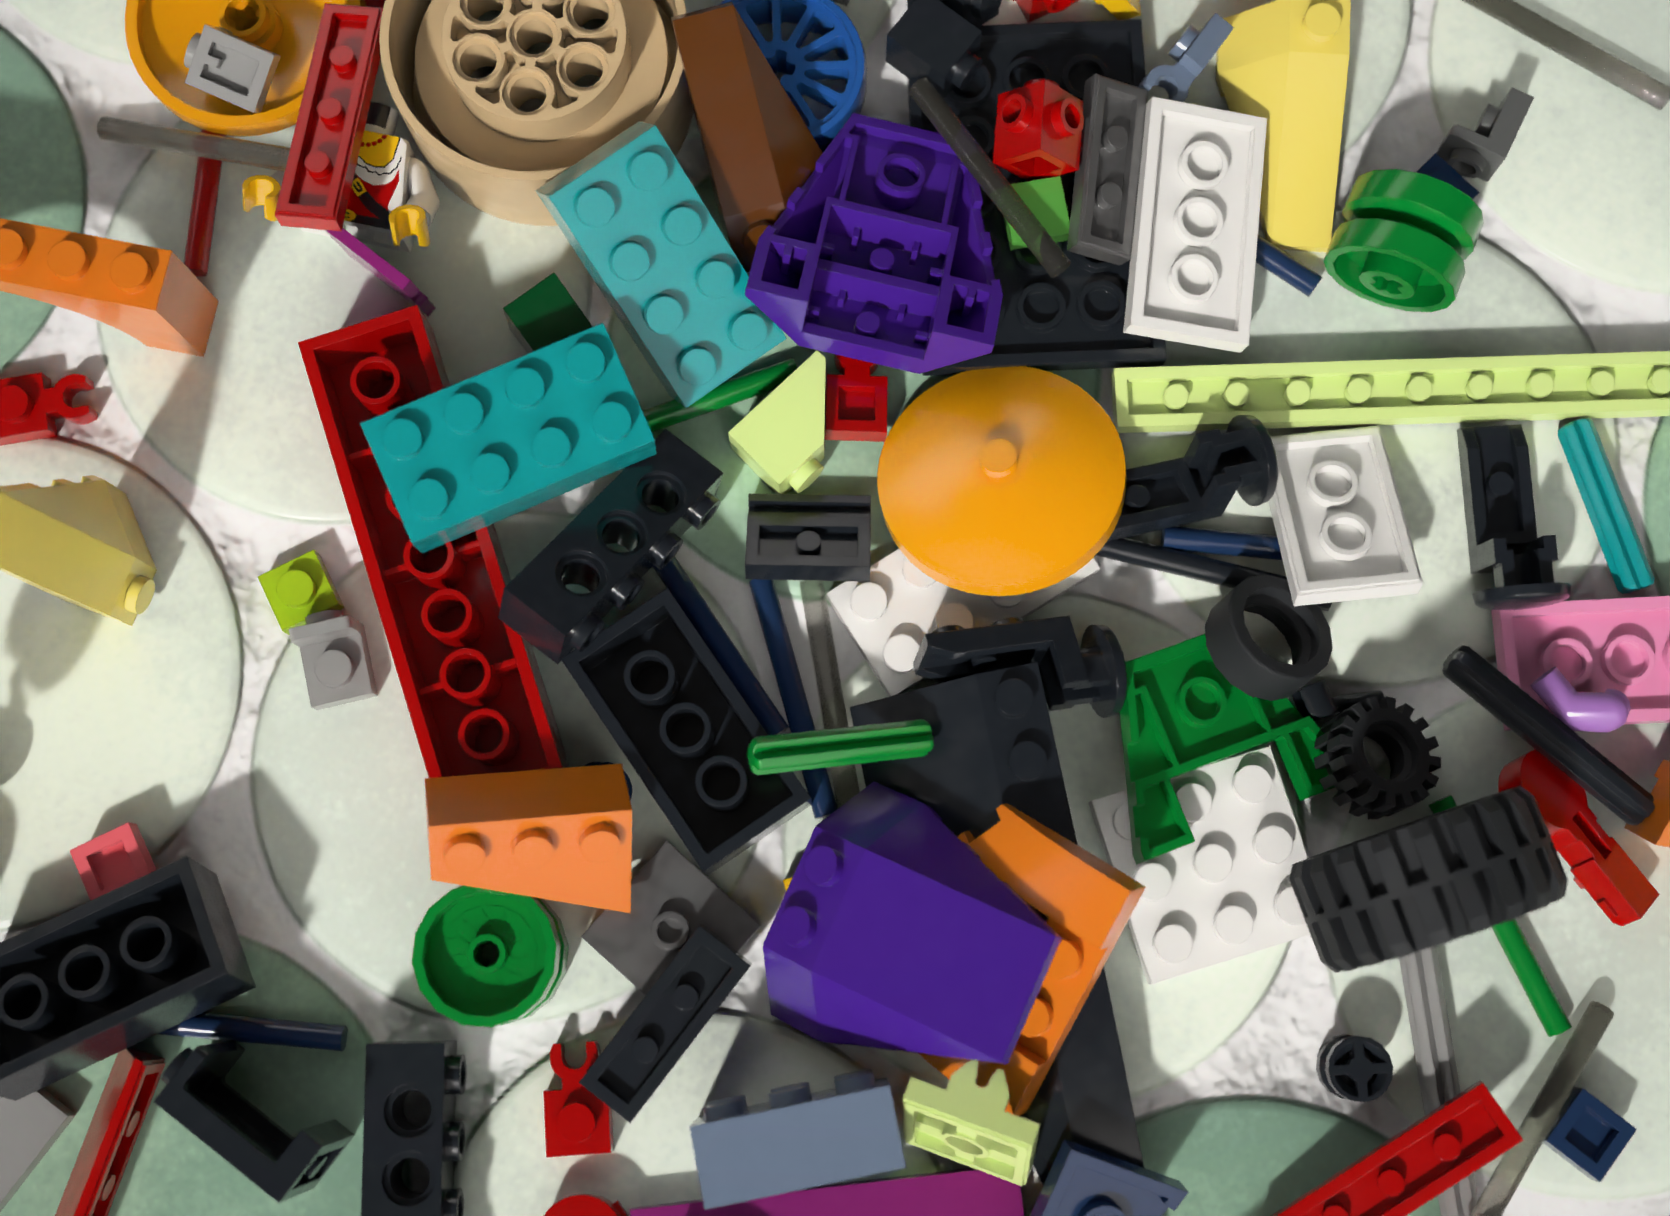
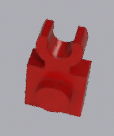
M834 354L835 366L842 375L827 374L825 440L885 442L887 436L888 376H870L876 371L878 364Z
M42 372L0 379V446L57 436L56 419L66 418L70 422L79 425L96 421L98 413L89 405L72 406L73 398L77 393L95 389L94 382L85 375L70 374L61 378L52 387L51 379Z
M597 1040L586 1042L587 1059L583 1066L579 1068L572 1067L566 1062L564 1043L552 1045L550 1064L553 1071L562 1078V1088L543 1091L546 1158L602 1154L614 1151L612 1108L579 1083L601 1054V1048Z

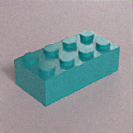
M638 121L535 190L668 395L685 408L787 339L783 331L745 296L749 278L748 274L656 125Z
M604 323L360 423L410 541L421 553H425L657 454L654 436Z

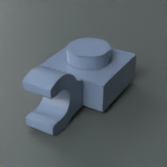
M1217 13L1210 18L1200 31L1190 25L1168 52V55L1176 60L1175 63L1171 66L1159 65L1154 67L1140 82L1138 87L1149 91L1153 86H1160L1168 93L1169 100L1184 102L1188 96L1190 85L1206 67L1234 27Z

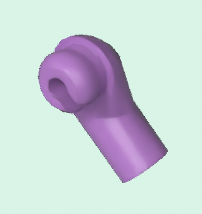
M1556 666L1545 672L1530 685L1554 715L1573 731L1611 732L1626 723L1631 709L1627 696L1617 689H1607L1605 693L1577 692Z

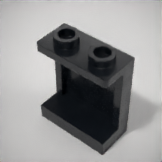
M237 1042L197 1046L194 1050L189 1047L184 1049L164 1071L161 1080L167 1085L153 1102L278 1203L315 1188L355 1136L336 1119L302 1129L295 1138L225 1082V1076L245 1051V1048Z

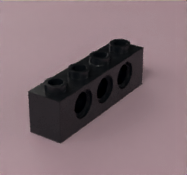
M667 429L655 438L656 455L626 467L504 587L498 618L557 665L573 648L580 653L585 651L603 629L605 622L601 619L614 606L620 610L625 609L642 589L645 582L642 577L651 567L655 565L660 570L663 569L681 548L683 539L680 537L691 526L697 530L703 528L713 517L721 503L715 496L723 472ZM647 505L661 507L666 512L654 511L647 507ZM607 544L621 545L629 552L614 551ZM565 585H582L590 592L586 594L570 591Z
M457 1040L380 1041L366 1044L361 1216H463L464 1195L462 1188H454V1162L463 1160L465 1126L463 1121H455L456 1095L464 1094L467 1067L465 1055H457ZM412 1090L422 1092L430 1101L431 1115L424 1126H416L410 1123L404 1115L403 1103L408 1093ZM408 1158H416L422 1161L428 1168L430 1179L428 1187L423 1193L413 1192L403 1183L401 1171L403 1164Z

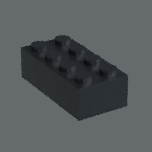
M668 588L600 632L585 651L580 653L575 649L562 660L705 874L710 875L812 804L811 797L793 771L765 775L752 773L747 756L748 744L751 743L753 738L768 736V734Z
M186 856L0 943V1097L16 1101L256 988L216 873Z

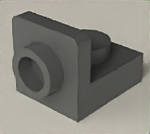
M1512 87L1498 107L1491 104L1486 106L1474 131L1461 125H1453L1436 153L1461 176L1480 178L1488 182L1506 159L1534 97Z

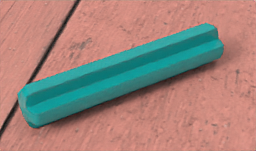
M1584 418L1565 424L1558 430L1557 435L1617 590L1621 594H1629L1651 586L1654 583L1655 577L1594 421L1590 418Z

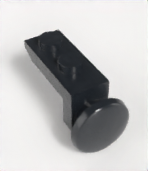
M1252 415L1235 416L1231 419L1226 433L1221 434L1219 429L1196 433L1185 456L1182 458L1126 469L1125 500L1118 523L1108 541L1220 517L1236 490L1240 497L1251 506H1259L1268 502L1273 497L1277 487L1278 463L1272 439L1263 423Z
M1521 424L1459 428L1457 430L1470 571L1471 574L1493 573L1495 588L1474 592L1472 595L1475 605L1490 610H1523L1549 606L1568 599L1571 595V584L1554 583L1552 562L1558 560L1556 535H1545L1537 538L1529 451Z
M1070 616L1023 621L1018 617H1009L998 620L990 626L964 629L960 625L943 626L929 634H925L913 662L916 675L939 682H947L974 674L1038 662L1049 711L1073 708L1074 705L1090 703L1097 715L1107 718L1121 711L1127 694L1125 658L1114 632L1105 625H1089L1083 634L1081 648H1079Z

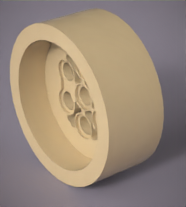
M385 0L379 38L384 77L391 96L417 147L431 170L449 190L468 204L497 218L534 226H558L535 190L638 121L656 125L676 157L688 134L694 114L671 17L687 13L684 0ZM486 12H501L500 15L493 20H478L479 17ZM592 19H603L606 21L603 26L597 29L589 30L582 28L586 22ZM537 43L551 44L546 51L539 54H529L526 52L527 49ZM485 66L495 68L487 77L480 79L470 77L478 68ZM585 75L601 77L597 83L589 87L574 85L579 78ZM530 99L544 100L542 106L534 111L524 112L519 110V107Z

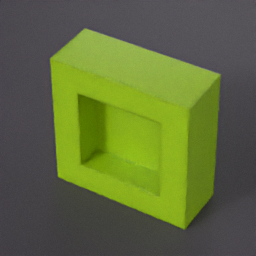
M315 550L309 551L258 576L282 631L288 635L290 628L306 625L305 617L321 611L342 610L345 608L320 554Z

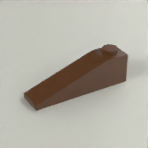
M728 2L671 17L725 239L745 271L750 272L759 237L768 225L771 227L786 209L789 197L797 187L801 188L813 173L816 162L823 152L733 3Z

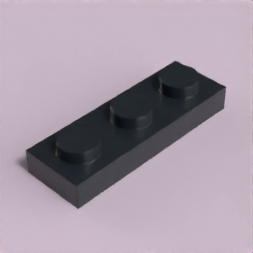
M700 924L579 1083L631 1123L752 963L711 930Z

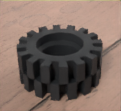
M1377 696L1352 705L1325 722L1320 729L1325 734L1317 737L1315 740L1314 748L1325 752L1314 758L1315 769L1326 768L1328 772L1326 777L1319 780L1325 790L1334 785L1338 792L1332 800L1339 807L1351 801L1348 813L1359 817L1366 813L1368 819L1391 816L1423 801L1430 795L1427 790L1436 787L1439 777L1431 772L1441 768V757L1430 756L1429 751L1439 747L1436 736L1425 739L1421 731L1430 725L1423 717L1413 722L1410 717L1415 709L1407 703L1395 708L1396 698L1386 696L1378 701ZM1365 736L1376 741L1385 751L1391 768L1389 780L1378 775L1369 765L1363 749Z

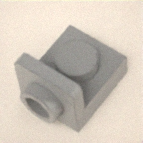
M204 25L202 33H195L186 49L184 66L189 68L185 83L253 113H261L281 56L241 39L227 29Z
M327 610L305 617L306 625L289 629L291 642L300 647L312 708L321 710L378 696L363 624L350 615L343 616V611Z

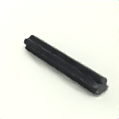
M1459 646L1444 661L1442 671L1445 677L1629 825H1638L1653 812L1655 805L1652 794L1469 646Z

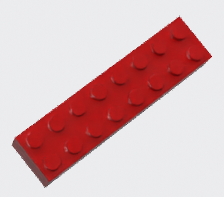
M414 305L298 342L428 777L437 778L570 767L532 644L498 618L504 587L512 580L494 523L425 553H421L410 541L360 425L362 422L450 386L433 329L418 305Z

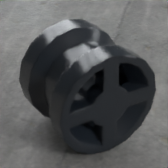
M1348 1034L1335 1036L1323 1044L1317 1055L1316 1070L1319 1081L1328 1092L1339 1098L1363 1103L1376 1100L1387 1091L1392 1082L1393 1065L1390 1055L1382 1044L1372 1038ZM1351 1050L1352 1057L1344 1064L1345 1060L1350 1056L1349 1051Z

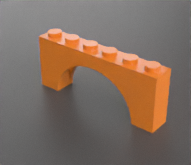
M0 218V291L49 303L96 319L129 334L149 347L204 357L219 301L173 251Z

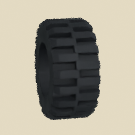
M1521 786L1420 818L1292 864L1289 879L1320 961L1334 972L1355 970L1363 966H1371L1390 959L1407 956L1519 918L1526 913L1539 910L1548 906L1549 903L1562 899L1566 894L1568 878L1535 797Z

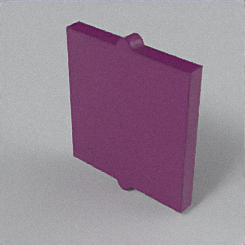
M342 228V231L325 230L330 238L350 257L412 305H418L425 315L429 317L436 307L428 300V297L409 278L344 228Z

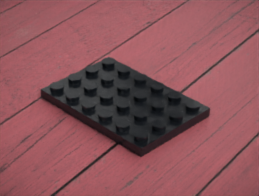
M1141 19L982 25L978 28L982 31L978 55L982 59V64L972 81L963 90L955 86L944 101L940 102L907 78L909 124L911 127L970 140L983 199L981 213L985 232H990L993 246L990 256L995 279H1000L1003 299L992 353L924 372L923 376L956 375L968 370L1016 366L1033 367L1045 371L1163 366L1167 359L1165 340L1123 333L1130 260L1119 266L1067 251L1068 240L1010 250L999 191L1002 185L1026 182V180L993 163L998 94L1023 87L1025 82L1032 79H1049L1057 82L1061 89L1083 101L1085 81L1095 73L1138 87L1140 82L1146 77ZM1075 171L1060 175L1069 220Z

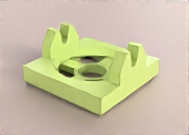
M970 1060L951 1075L947 1089L913 1077L910 1078L903 1096V1138L905 1143L1019 1186L1027 1184L1034 1163L1040 1124L1005 1112L1010 1095L1004 1070L997 1068L986 1087H979L976 1084L978 1061Z

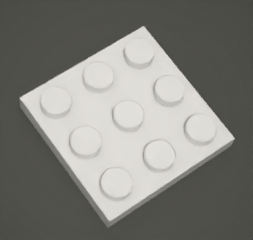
M1270 746L1212 763L1170 779L1195 842L1137 865L1132 854L1127 790L1089 802L1108 864L1146 886L1128 920V925L1148 984H1155L1310 935L1289 880L1292 864L1307 859L1308 855Z

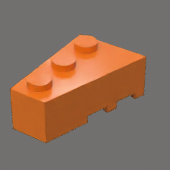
M622 763L424 778L431 880L631 913L632 806Z

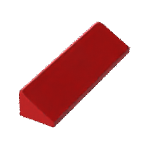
M134 1047L118 1052L55 1216L108 1215L165 1067V1058Z

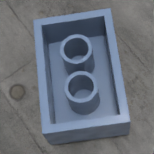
M865 1069L834 1076L835 1088L814 1093L810 1092L809 1082H802L771 1089V1093L768 1094L770 1102L747 1106L745 1095L708 1102L707 1106L703 1107L704 1115L698 1116L689 1126L704 1209L906 1168L890 1084L887 1078L875 1080L872 1069Z

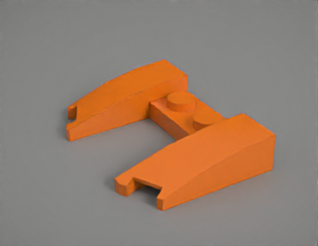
M1006 803L996 808L1001 821L975 839L970 831H965L957 837L962 842L967 843L980 856L979 859L1001 881L1007 883L1025 902L1049 917L1046 923L1062 938L1008 1064L978 1061L977 1086L986 1087L997 1068L1004 1070L1010 1095L1005 1112L1020 1117L1027 1113L1146 886ZM918 1053L949 1080L955 1071L970 1061L968 1059Z

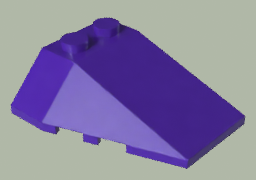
M853 113L817 160L815 170L801 188L797 187L789 197L786 209L772 227L768 225L759 237L745 296L799 346L921 374L992 353L1003 293L1000 279H995L990 256L993 246L990 232H985L981 213L983 199L970 140Z
M872 782L815 826L762 945L770 1013L772 1016L820 1042L1008 1064L1062 938L1007 883L1001 881L979 859L980 856L967 843L962 842L941 821L942 818L929 805L877 782Z

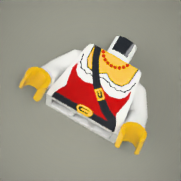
M371 102L343 228L364 244L411 253L414 235L418 237L420 247H428L430 245L428 228L436 215L440 201L427 165L417 159L407 140L394 136L399 113L385 104ZM286 165L271 176L254 175L244 180L242 184L244 211L250 212L254 206L264 205L265 218L269 221H277L275 211ZM300 228L304 232L329 236L325 230Z

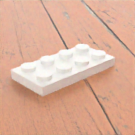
M1153 96L1148 101L1145 113L1123 333L1241 353L1249 346L1267 118Z
M898 549L870 566V581H845L827 592L826 598L890 697L902 694L927 679L916 675L913 667L914 659L925 634H929L947 625H960L964 629L990 626L998 620L1009 617L1024 619L1097 574L1100 566L1093 557L1076 573L1047 588L1019 595L987 596L963 592L932 579L913 565Z

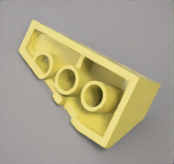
M1276 0L1223 18L1234 29L1216 52L1215 80L1220 96L1225 97L1229 111L1267 118L1259 220L1265 239L1282 250L1327 252L1332 239L1349 65L1351 0Z
M94 475L82 476V480L79 483L66 479L53 480L52 485L48 487H40L32 483L0 486V571L66 602L132 626L137 614L143 613L153 598L155 591L153 578L157 569L126 493L106 480Z

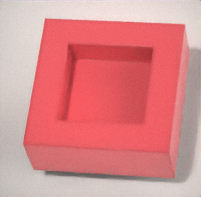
M127 822L69 850L90 901L156 871L138 825L135 823Z

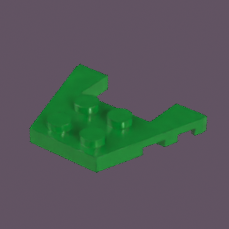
M1205 634L1125 662L1127 669V694L1125 703L1120 711L1132 854L1136 865L1195 842L1170 779L1273 741L1277 746L1300 801L1335 788L1333 785L1324 790L1319 780L1328 775L1327 769H1315L1314 758L1325 753L1314 748L1316 738L1325 734L1320 730V727L1310 716L1303 717L1288 698L1269 701L1249 696L1233 686L1216 668L1206 647Z

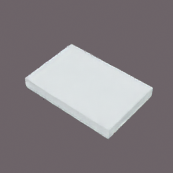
M1380 425L1270 436L1277 456L1278 482L1275 493L1269 500V505L1293 606L1418 594L1423 585V580Z

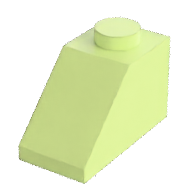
M818 350L728 432L731 449L775 494H787L792 488L797 493L802 492L818 478L824 469L820 462L825 458L826 358Z

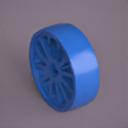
M832 0L722 1L719 5L728 2L733 3L776 76L777 73H785L781 77L780 83L820 149L824 152L853 113H861L865 101L867 83L866 55L860 36L850 18ZM771 23L773 30L772 41H766L757 26ZM783 23L796 24L797 26L787 41H783L781 25ZM809 32L821 35L820 38L800 48ZM833 50H835V53L837 54L838 58L843 60L816 61L817 59L823 57L824 55L828 54ZM815 80H845L846 88L843 93H838ZM804 95L833 110L823 119L818 120L804 100Z

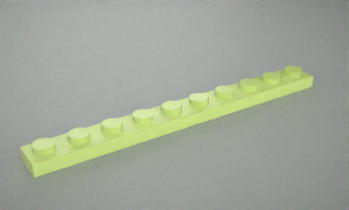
M1670 351L1114 368L1111 373L1113 422L1118 433L1227 430L1231 419L1238 415H1252L1259 419L1266 429L1670 416Z

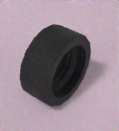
M1267 574L1247 577L1233 588L1211 609L1205 624L1206 647L1216 668L1233 686L1249 696L1269 701L1292 696L1327 666L1333 649L1331 630L1321 608L1317 604L1293 606L1287 579ZM1244 611L1259 614L1278 628L1291 649L1293 665L1279 662L1262 651L1251 638L1245 625Z

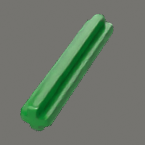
M918 719L758 736L753 738L751 743L748 744L747 756L752 773L765 775L923 757L933 749L934 738L930 723L926 720Z

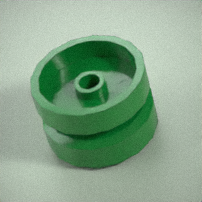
M1400 169L1373 170L1359 175L1352 185L1342 211L1345 223L1340 224L1334 232L1323 261L1327 273L1340 286L1376 304L1408 312H1434L1446 309L1457 297L1465 275L1464 260L1474 251L1484 224L1482 210L1464 192L1447 182L1426 174Z
M461 886L451 889L427 910L415 933L412 966L419 990L438 1013L461 1025L495 1027L531 1017L554 997L566 974L569 945L561 919L544 899ZM485 944H496L499 948V958L494 965L488 967L490 960L482 958V949Z

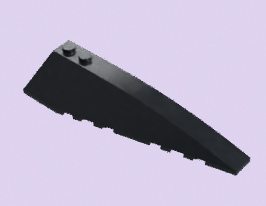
M1038 662L974 674L850 707L853 726L923 719L930 723L934 738L933 749L923 757L862 763L861 768L865 787L872 782H877L929 805L956 836L965 831H970L975 839L1001 821L996 808L1001 804L1008 803L1078 845ZM1028 904L1045 922H1047L1049 917H1047L1045 914H1043L1042 912ZM1104 967L1027 1113L1020 1116L1040 1124L1033 1165L1042 1185H1044L1064 1139L1144 1168Z

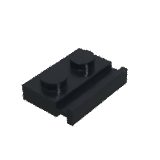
M749 494L745 554L746 579L870 581L871 496Z

